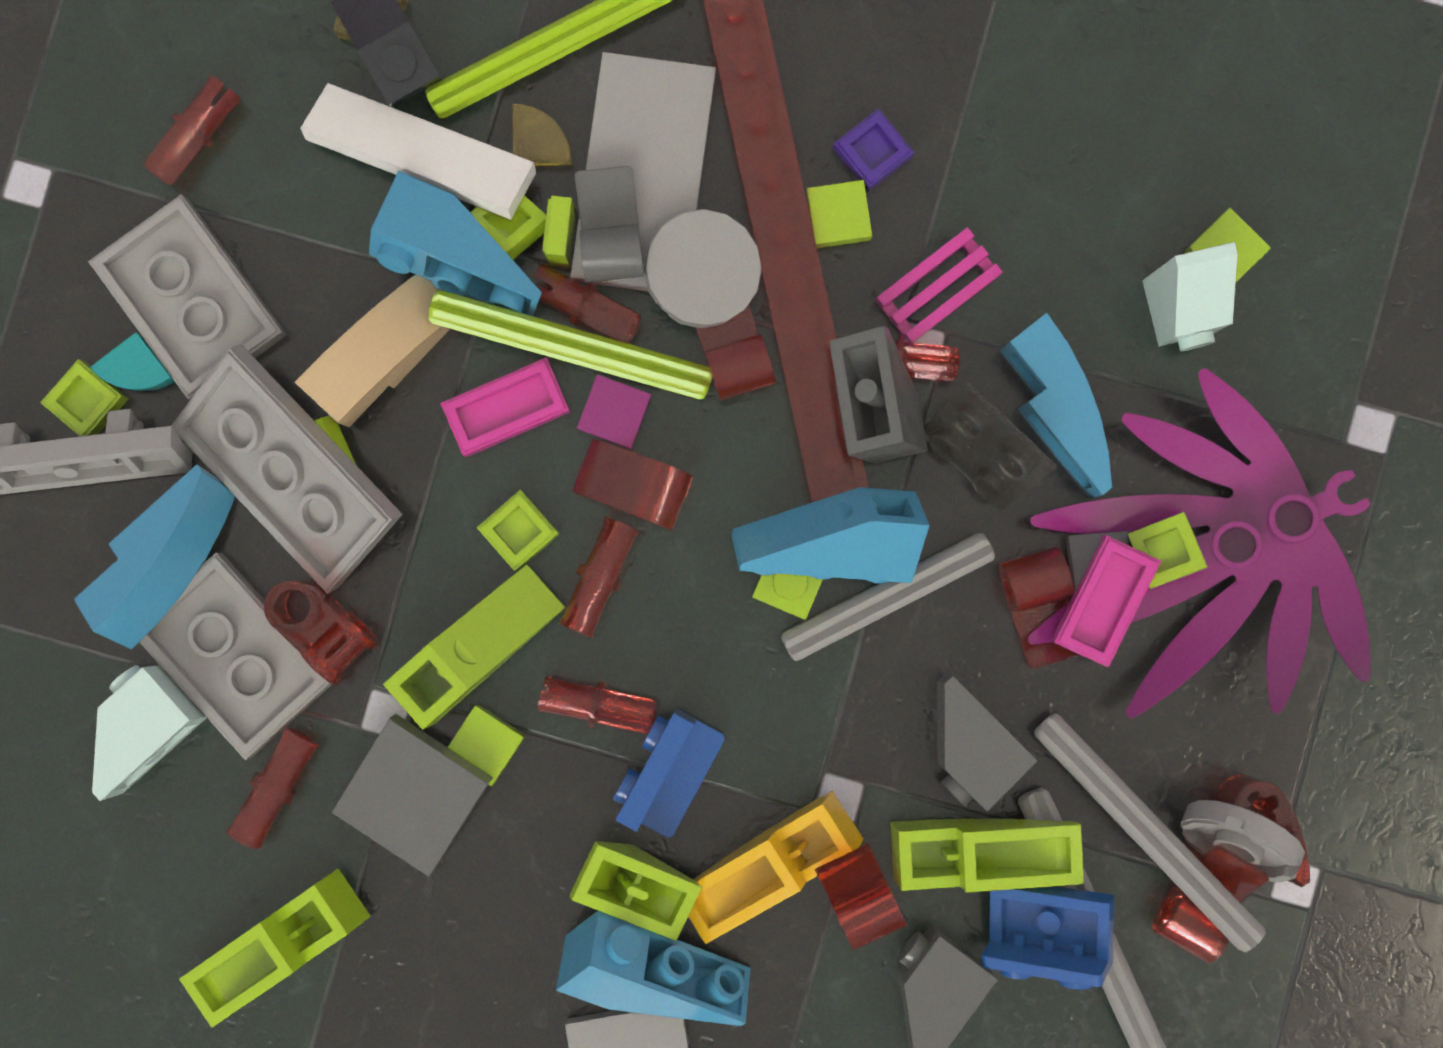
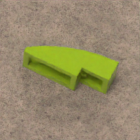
M932 819L890 822L893 879L901 891L961 887L968 893L1084 884L1081 824L1078 822L1032 819Z
M337 868L179 978V980L212 1028L294 973L306 962L347 936L371 916L339 868Z

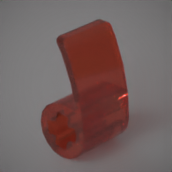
M749 304L743 312L724 325L702 329L696 327L720 401L775 384L768 352L761 334L757 332Z
M594 439L589 446L579 471L573 492L673 531L693 476L665 463Z
M1052 547L1000 563L999 573L1003 590L1027 664L1032 669H1037L1080 656V654L1054 642L1034 645L1028 641V636L1057 611L1069 603L1067 598L1073 596L1072 578L1060 549Z
M1237 774L1227 778L1219 787L1216 801L1247 808L1251 806L1247 797L1251 793L1258 795L1259 799L1252 802L1256 807L1254 813L1262 815L1285 828L1300 841L1306 852L1296 878L1288 881L1301 888L1310 883V866L1305 840L1297 817L1285 794L1278 786L1250 775Z
M869 844L815 869L816 875L829 897L853 951L907 926Z
M1219 845L1210 849L1199 859L1240 903L1269 881L1266 872ZM1175 884L1159 905L1153 920L1152 929L1157 935L1202 962L1210 964L1223 953L1229 943V939Z

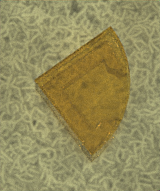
M512 104L513 154L534 162L535 166L573 165L567 139L559 125L539 109L523 104Z

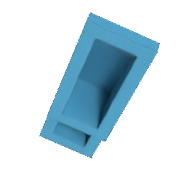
M1046 313L1000 350L1002 355L1035 394L1018 411L1090 499L1102 496L1112 488L1109 451L1101 416L1088 380L1069 343Z
M199 465L194 466L109 543L118 560L74 598L75 603L93 632L132 650L160 622L183 594L206 560L224 526L235 499V495L218 478Z

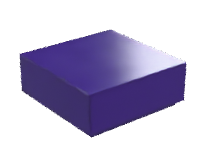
M879 108L838 139L833 145V150L857 180H864L867 192L871 191L908 162L915 153Z

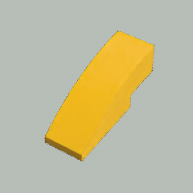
M833 790L770 827L693 879L702 886V889L688 917L705 944L800 892L806 882L856 854L864 839Z

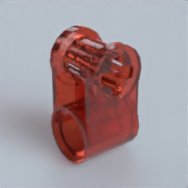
M299 579L281 582L271 588L265 597L264 612L270 625L300 652L306 663L316 673L333 685L339 686L345 679L343 672L366 648L374 650L380 642L363 621L345 609L330 593L327 594L313 580ZM294 590H299L309 600V614L302 622L291 618L286 609L287 598ZM347 639L346 642L333 654V652L343 643V641Z

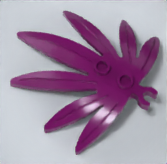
M1201 369L1198 374L1206 403L1222 432L1234 447L1250 461L1249 465H1246L1217 444L1179 426L1132 413L1123 414L1122 422L1138 439L1167 461L1199 478L1232 489L1233 495L1230 498L1187 494L1123 496L1065 506L1034 515L1030 519L1031 524L1035 527L1060 532L1094 534L1127 531L1129 534L1185 512L1192 529L1202 526L1210 528L1208 533L1196 536L1208 568L1153 589L1148 587L1132 622L1184 602L1231 575L1236 577V581L1208 603L1164 650L1128 705L1126 715L1129 718H1135L1156 705L1207 664L1245 622L1273 580L1280 581L1282 587L1271 618L1266 652L1267 690L1272 712L1279 714L1283 711L1294 689L1304 661L1311 626L1313 586L1317 587L1322 618L1330 639L1340 657L1358 680L1367 682L1371 677L1369 633L1362 599L1349 564L1323 519L1334 514L1351 517L1362 513L1370 506L1368 498L1351 505L1341 502L1338 498V487L1356 477L1353 470H1346L1335 474L1326 483L1324 491L1311 497L1292 457L1271 426L1245 398L1208 369ZM1068 604L1028 636L1030 644L1053 642L1052 637Z

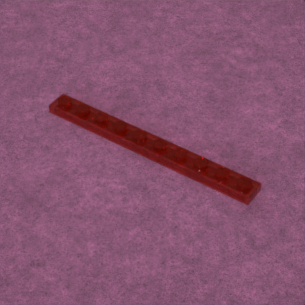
M702 0L754 242L758 247L762 267L761 275L810 501L813 503L858 487L869 488L863 460L849 456L847 452L829 341L836 339L763 0Z

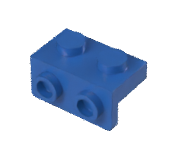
M675 708L669 721L658 715L642 745V748L651 752L641 773L630 768L613 798L614 801L623 805L616 821L636 832L640 825L643 824L667 838L672 837L724 743V734L678 708Z
M1057 886L990 891V942L981 954V966L999 970L1000 974L1012 979H1027L1032 976L1058 980L1062 986L1076 990L1101 987L1113 964L1114 895Z

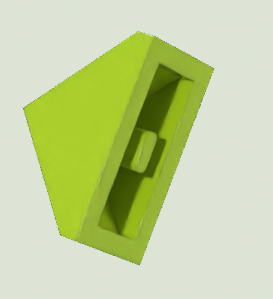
M595 841L569 897L575 902L677 941L702 886L633 844Z

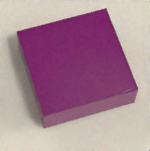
M597 374L577 429L632 450L652 395Z

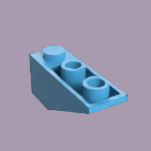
M397 172L371 228L369 255L377 258L381 265L391 271L401 274L411 272L428 279L439 290L461 296L466 295L481 302L534 316L542 292L452 193L403 172Z
M858 487L734 528L731 536L739 571L754 572L759 575H773L775 573L804 575L816 579H860L873 583H912L930 525L916 492Z
M597 911L565 936L556 991L609 1010L742 1026L746 1023L751 968Z

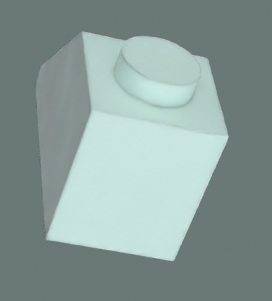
M1235 242L1174 256L1142 280L1158 346L1178 342L1180 351L1207 346L1215 343L1214 333L1233 324L1237 268Z
M135 665L123 672L109 686L113 694L98 707L92 793L99 801L123 794L207 718L160 665L142 668Z

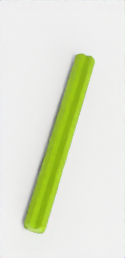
M595 0L427 87L425 90L426 97L435 114L439 118H446L673 0Z
M443 290L436 291L430 303L428 315L429 321L432 324L696 399H704L710 387L712 369L708 366Z

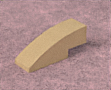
M414 275L349 328L295 383L336 422L350 427L388 386L395 388L450 330V328L432 324L429 321L430 303L433 295L439 289L434 286L432 281Z

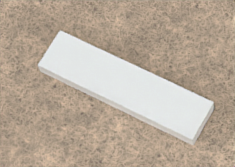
M329 83L325 86L300 128L305 140L397 175L398 171L452 193L459 200L510 220L536 174L534 162Z

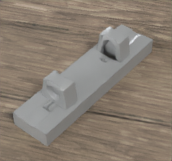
M131 409L109 411L105 434L30 442V437L15 422L0 424V495L188 473L192 469L193 451L186 443L182 442L179 434L172 426L144 429V424L135 417Z

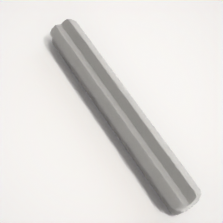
M975 533L919 562L912 583H878L785 631L782 634L783 644L790 657L794 661H799L993 561L995 558L993 547L983 533Z

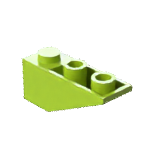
M527 564L427 644L383 685L422 730L439 722L566 607Z

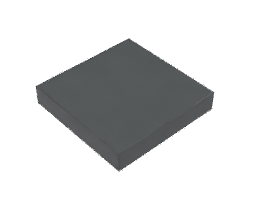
M394 714L388 719L332 813L429 877L440 863L493 777L407 720Z

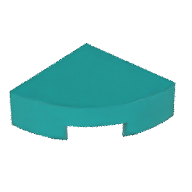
M137 332L90 367L106 382L128 390H159L175 382L142 335Z

